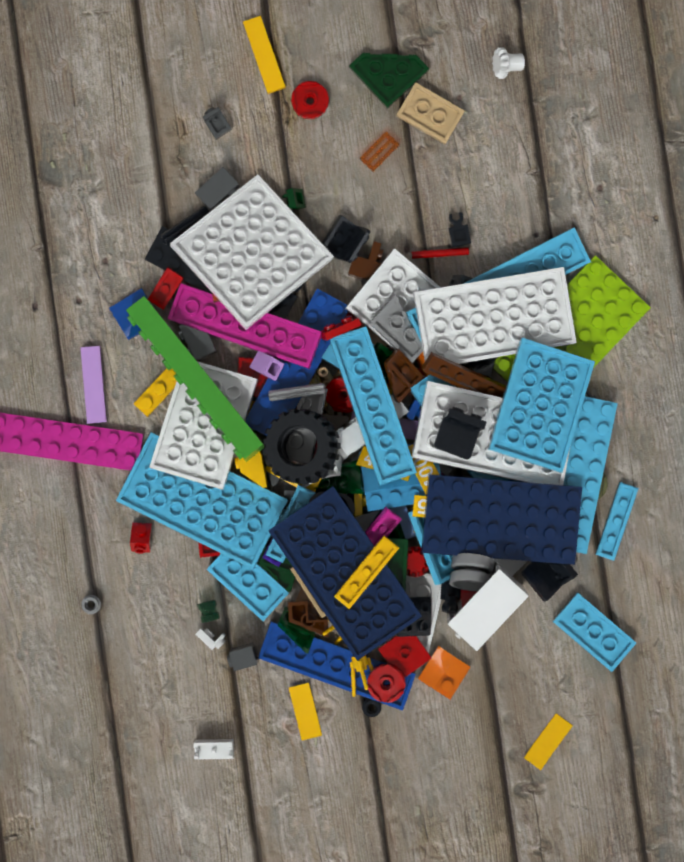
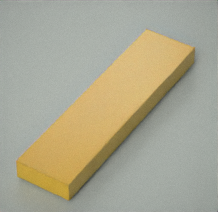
M261 15L243 21L267 94L285 89L286 87Z
M383 536L334 597L350 609L397 552L399 547L386 536Z

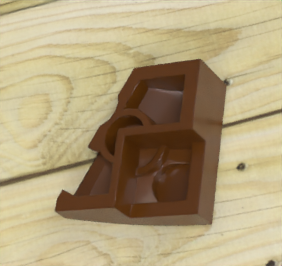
M310 600L288 601L289 622L324 636L323 632L328 629L327 616L321 618Z

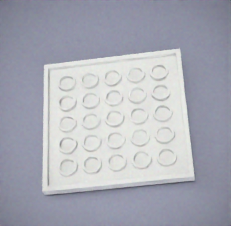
M258 174L170 243V247L245 330L334 258L327 248Z

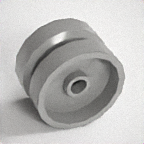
M460 553L457 556L453 555L451 567L455 571L450 574L449 584L462 590L478 591L492 577L489 574L494 571L495 561L488 556L480 554Z

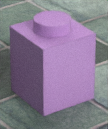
M258 351L249 368L276 381L285 364L272 356Z

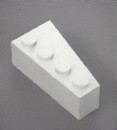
M392 395L391 399L398 419H401L409 411L402 402L397 403ZM356 417L349 422V427L346 429L341 427L336 431L339 434V438H337L338 443H341V449H338L342 457V462L351 453L358 451L365 445Z

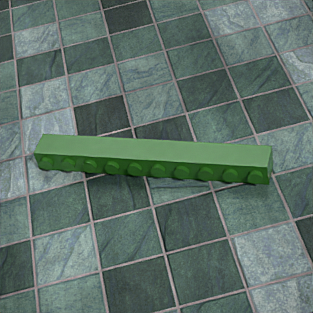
M143 296L126 309L129 314L126 318L133 327L137 325L140 328L138 333L145 341L149 340L152 343L150 346L152 351L164 358L161 361L168 370L172 368L176 373L173 376L180 385L184 383L188 388L185 391L192 400L196 398L200 403L197 407L204 415L207 413L211 417L209 422L216 430L219 428L223 432L221 435L223 440L235 447L233 452L239 460L243 458L247 462L265 447L146 297Z

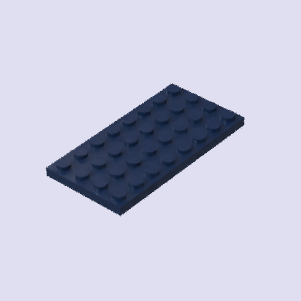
M428 474L421 552L455 556L460 553H472L495 559L575 565L582 487Z
M334 486L268 530L357 661L422 617L387 564L350 609L334 597L375 547Z

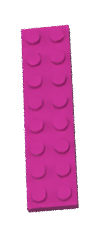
M182 283L179 286L167 318L178 324L192 327L307 369L311 367L322 337L321 331L266 313L245 330L214 294Z
M0 413L1 452L131 471L142 450L144 438L142 433Z

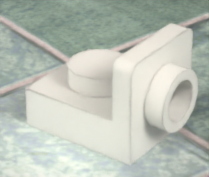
M201 628L195 634L211 650L215 647L219 649L226 641L224 639L226 636L224 632L215 640L213 638L215 635L208 628L205 630Z

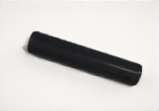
M206 206L201 207L162 233L161 240L165 244L170 243L210 211Z

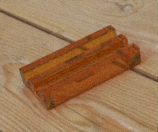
M386 131L360 157V160L374 172L400 144ZM387 138L388 141L367 161L366 158ZM392 143L393 146L372 166L371 163Z

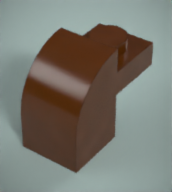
M374 241L369 260L358 256L355 261H352L348 276L361 280L369 279L382 264L376 262L381 260L384 249H380L381 243Z

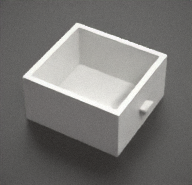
M497 562L494 563L493 573L489 574L492 577L463 608L460 599L457 602L458 611H449L446 614L447 624L456 632L455 636L459 639L462 637L476 651L528 597L525 588Z

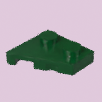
M265 546L259 565L278 581L287 592H291L295 576L290 570L293 566L287 558L279 567L263 559L262 557L268 546Z
M284 607L277 626L308 654L316 633L289 622L288 607Z

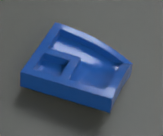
M142 288L109 308L128 340L140 335L138 333L140 328L137 325L133 327L126 318L129 316L126 309L143 296L148 299Z

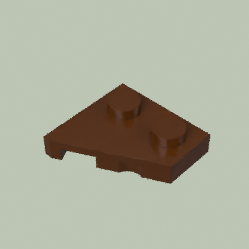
M396 349L384 362L394 400L400 403L411 391V388L424 376L400 349Z

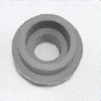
M88 595L82 600V609L87 614H95L101 608V601L95 595ZM89 601H93L95 603L94 608L89 607Z

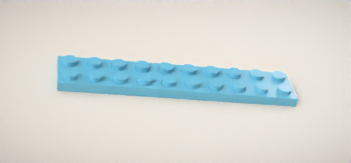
M574 227L465 283L564 267L566 275L591 261ZM415 307L407 311L406 314L421 341Z

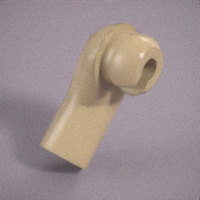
M322 367L319 369V375L324 379L323 384L327 387L334 377L327 368Z

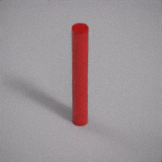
M469 247L411 251L412 259L469 255Z

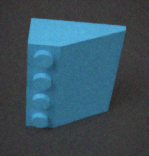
M433 462L439 475H441L440 464ZM361 466L368 511L380 510L385 507L393 508L414 504V495L426 496L415 474L410 475L408 481L398 479L379 486L374 470Z

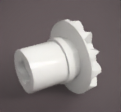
M503 47L494 51L492 57L493 71L499 79L506 78L510 71H522L524 69L525 59L523 54H509Z

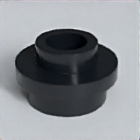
M368 698L363 702L362 710L366 716L375 717L381 712V703ZM369 704H374L375 709L372 711L369 710Z

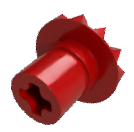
M409 547L406 575L409 577H420L428 571V565L421 552V547Z

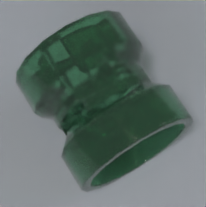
M216 599L197 604L198 610L202 614L200 617L202 623L220 619V614L216 611Z

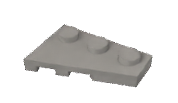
M395 295L369 324L395 349H400L413 363L423 352L422 343L412 327L406 312L400 305L399 299Z

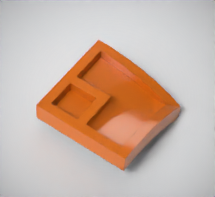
M438 646L432 655V659L428 661L418 679L451 700L469 671L470 666Z

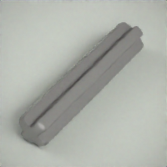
M323 383L271 390L268 392L270 401L324 394L326 389Z

